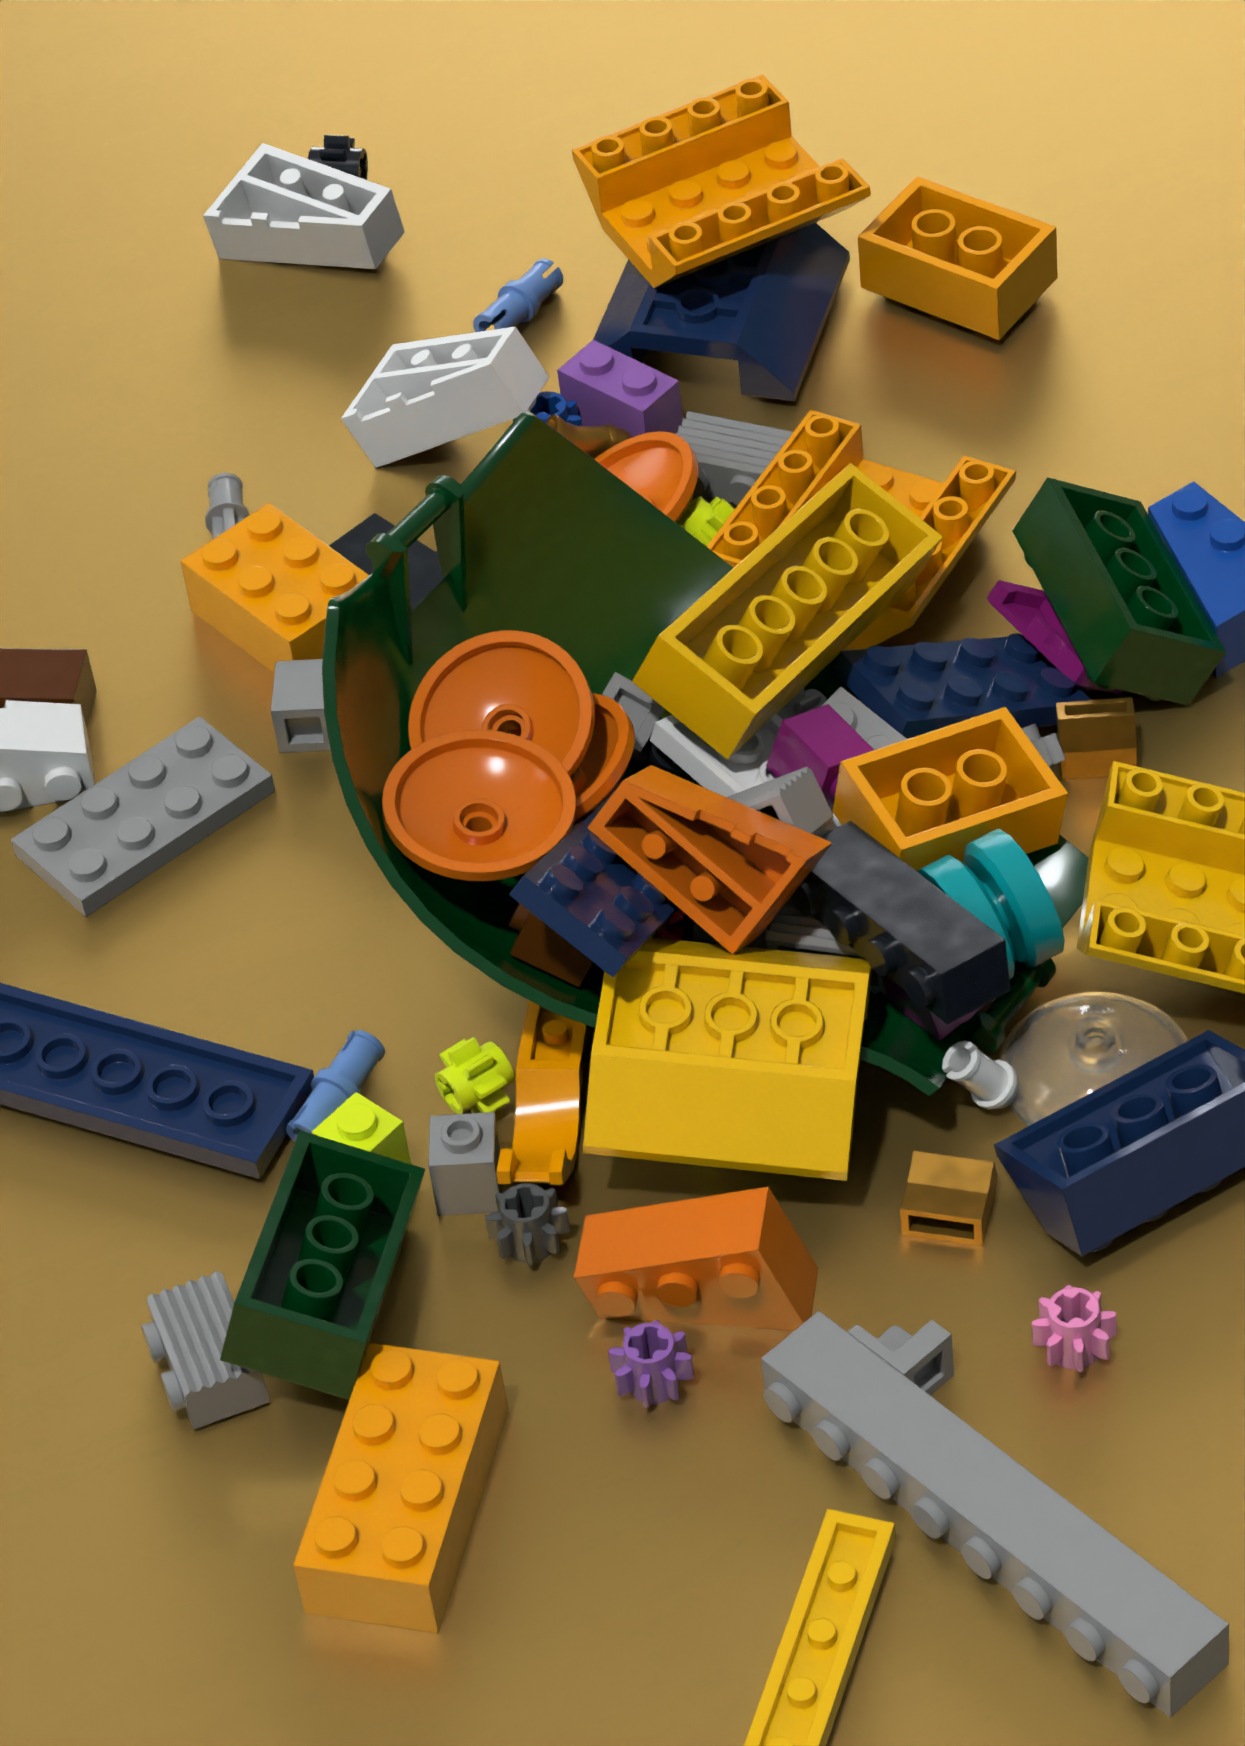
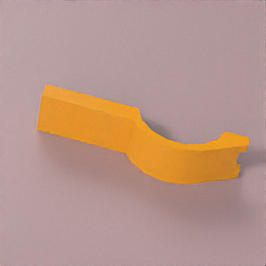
M528 1000L515 1069L516 1115L512 1149H500L496 1170L498 1184L540 1182L550 1183V1185H563L574 1171L577 1159L581 1120V1087L591 1026L553 1013Z

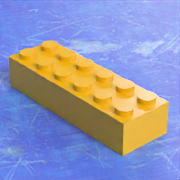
M850 463L658 635L632 682L728 760L835 659L840 651H843L915 583L943 536Z

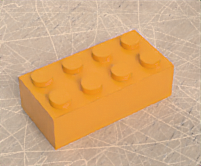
M376 1343L368 1344L293 1564L305 1613L439 1634L508 1413L500 1361Z

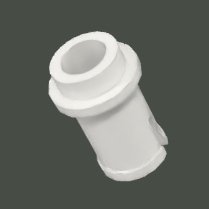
M968 1041L957 1042L946 1052L942 1062L943 1071L948 1073L946 1076L950 1080L959 1083L969 1090L973 1101L978 1106L988 1110L1002 1109L1014 1101L1018 1094L1019 1082L1015 1069L1009 1063L1002 1060L993 1061L978 1050L973 1043Z

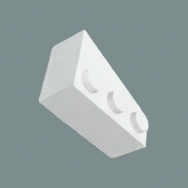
M264 143L260 145L203 215L218 258L230 260L376 269L405 233L390 188Z
M516 326L392 344L341 420L374 467L378 468L517 418L522 412L530 411L536 403V397L549 379V376Z
M6 700L5 708H0V812L72 800L95 785L91 745L81 704Z

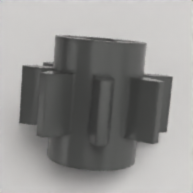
M522 1182V1184L509 1188L504 1194L498 1192L495 1195L498 1212L485 1215L489 1239L497 1240L500 1258L505 1259L511 1256L519 1262L533 1265L535 1262L544 1260L551 1253L559 1254L561 1252L558 1234L569 1232L570 1225L567 1208L558 1207L556 1190L554 1188L545 1191L535 1184Z

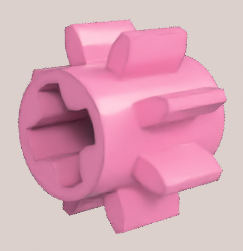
M1067 1285L1065 1289L1055 1293L1051 1299L1044 1297L1039 1299V1319L1032 1321V1342L1036 1346H1046L1047 1364L1049 1366L1058 1364L1067 1369H1076L1078 1372H1083L1084 1368L1093 1364L1097 1358L1105 1360L1110 1358V1338L1117 1335L1116 1312L1102 1311L1101 1292L1095 1291L1091 1293L1088 1290Z

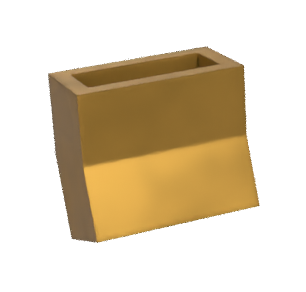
M1132 697L1056 703L1058 740L1066 760L1059 763L1061 780L1108 777L1113 761L1137 766L1136 720Z
M913 1150L908 1180L900 1206L902 1235L983 1246L998 1179L994 1161Z

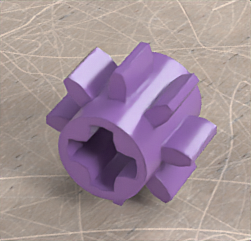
M654 1320L653 1323H642L632 1329L629 1327L624 1328L623 1348L614 1347L608 1350L610 1369L612 1373H615L617 1394L623 1396L631 1392L635 1399L643 1403V1407H649L650 1404H660L669 1399L675 1401L679 1399V1379H694L692 1355L688 1354L685 1333L680 1331L672 1335L665 1326L660 1325L659 1320Z

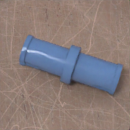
M546 258L539 259L519 280H511L499 290L498 299L484 312L475 317L473 321L475 332L485 331L491 325H494L495 329L515 327L519 323L530 321L537 315L539 304L553 291L562 286L563 274L560 268L557 267L549 276L543 278L542 274L554 262Z
M362 1030L351 1031L347 1041L328 1069L323 1068L317 1072L311 1082L313 1091L294 1119L290 1120L286 1127L287 1134L294 1142H296L300 1130L312 1134V1131L355 1092L360 1094L359 1089L378 1061H381L385 1055V1048L376 1037Z

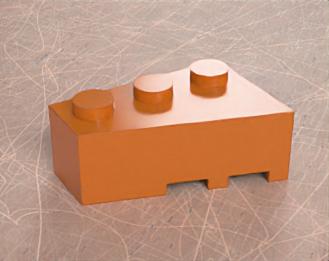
M652 765L623 780L587 827L732 955L762 934L832 845L830 841Z
M768 1186L586 1215L574 1280L601 1319L649 1322L659 1320V1322L795 1331L811 1317L818 1267Z

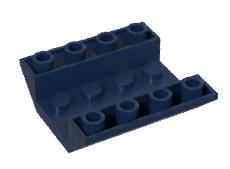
M813 223L657 288H653L628 259L593 340L643 363L648 350L704 356L714 359L737 360L741 395L795 401L849 264V251L817 223Z

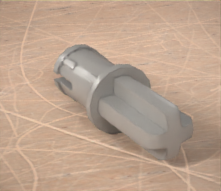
M221 473L212 477L208 482L210 508L206 512L205 522L207 529L212 534V540L250 515L248 509L243 505V483L234 474Z

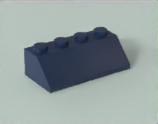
M1207 1030L994 1144L997 1157L1046 1233L1080 1256H1083L1089 1252L1106 1248L1113 1242L1114 1238L1143 1222L1153 1221L1162 1217L1174 1205L1198 1192H1205L1215 1188L1221 1183L1222 1179L1244 1168L1245 1050Z

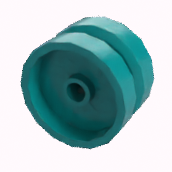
M1000 828L967 843L964 849L963 863L951 855H946L916 870L1005 939L1009 980L1014 977L1015 960L1030 968L1063 952L1065 940L1062 925L1049 892L1026 853L1009 834Z

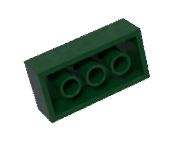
M1047 477L1012 532L1025 554V561L1033 569L1086 668V675L1094 684L1105 690L1120 689L1141 694L1153 701L1167 700L1189 705L1224 657L1226 650L1141 501Z
M300 1130L234 1302L220 1360L350 1400L412 1219L425 1168Z

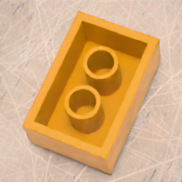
M919 176L857 237L861 288L997 340L1004 336L1058 278L1056 226Z
M270 503L261 507L180 561L191 611L274 674L276 661L323 659L326 614L330 598L347 592L369 576Z
M1003 707L840 761L833 813L841 825L852 821L914 870H918L946 855H951L963 863L965 845L998 828L1009 834L1026 854L1057 844L1068 792L1009 710Z

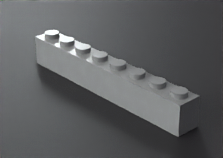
M816 1312L761 1358L764 1382L763 1397L770 1410L779 1419L787 1423L794 1421L813 1437L818 1448L827 1457L835 1461L842 1459L861 1474L864 1482L874 1494L882 1499L891 1498L907 1510L917 1526L926 1535L934 1539L941 1537L959 1551L967 1565L978 1576L984 1579L992 1577L1013 1594L1014 1599L1025 1613L1037 1620L1044 1618L1062 1632L1070 1646L1082 1658L1088 1661L1096 1659L1118 1676L1124 1689L1141 1703L1151 1702L1171 1718L1229 1665V1624L822 1312Z

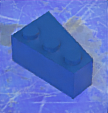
M1193 481L1148 507V515L1226 650V654L1213 671L1215 678L1245 662V522Z

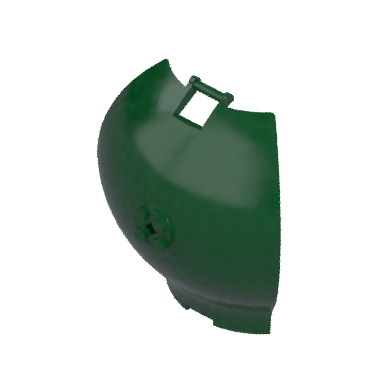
M524 411L514 420L462 484L450 476L438 475L426 487V497L390 532L387 534H377L366 545L365 550L368 557L372 560L373 573L347 592L330 598L326 614L322 661L324 716L332 761L352 818L367 849L384 876L418 919L452 951L501 986L553 1013L595 1028L604 970L593 962L580 987H577L510 955L518 930L509 927L508 924L518 901L509 894L527 872L500 880L467 881L433 873L414 863L396 847L386 830L382 813L384 785L396 763L411 750L408 722L411 704L418 686L435 662L456 645L475 636L494 631L516 630L537 634L563 648L584 673L591 692L602 694L615 672L632 681L658 635L730 572L733 567L532 412ZM433 525L443 579L411 610L408 548ZM838 656L804 687V691L807 689L820 691L827 700L842 687L860 701L833 672ZM627 767L618 786L623 780L636 774L638 771ZM1059 835L1057 844L1026 855L1039 873L1049 892L1063 929L1082 905L1089 858L1063 836ZM684 913L683 919L676 923L685 929L682 941L693 942V920ZM1050 958L1035 967L1028 968L1015 960L1014 977L1010 980L1011 991L996 998L986 1012L983 1010L977 1011L972 1018L960 1024L940 1041L892 1006L888 996H885L882 992L876 995L870 992L867 1019L864 1021L860 1060L882 1067L930 1096L941 1087L947 1078L946 1074L948 1073L943 1071L942 1062L948 1049L957 1042L968 1041L983 1052H996L1005 1039L1004 1029L1037 987H1045L1056 973V965Z

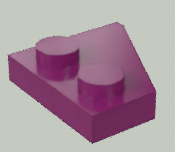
M1001 580L997 581L987 596L989 603L1060 672L1073 680L1080 689L1086 691L1097 689L1115 694L1122 693L1123 690L1120 689L1105 690L1088 678L1085 672L1086 668L1045 591Z

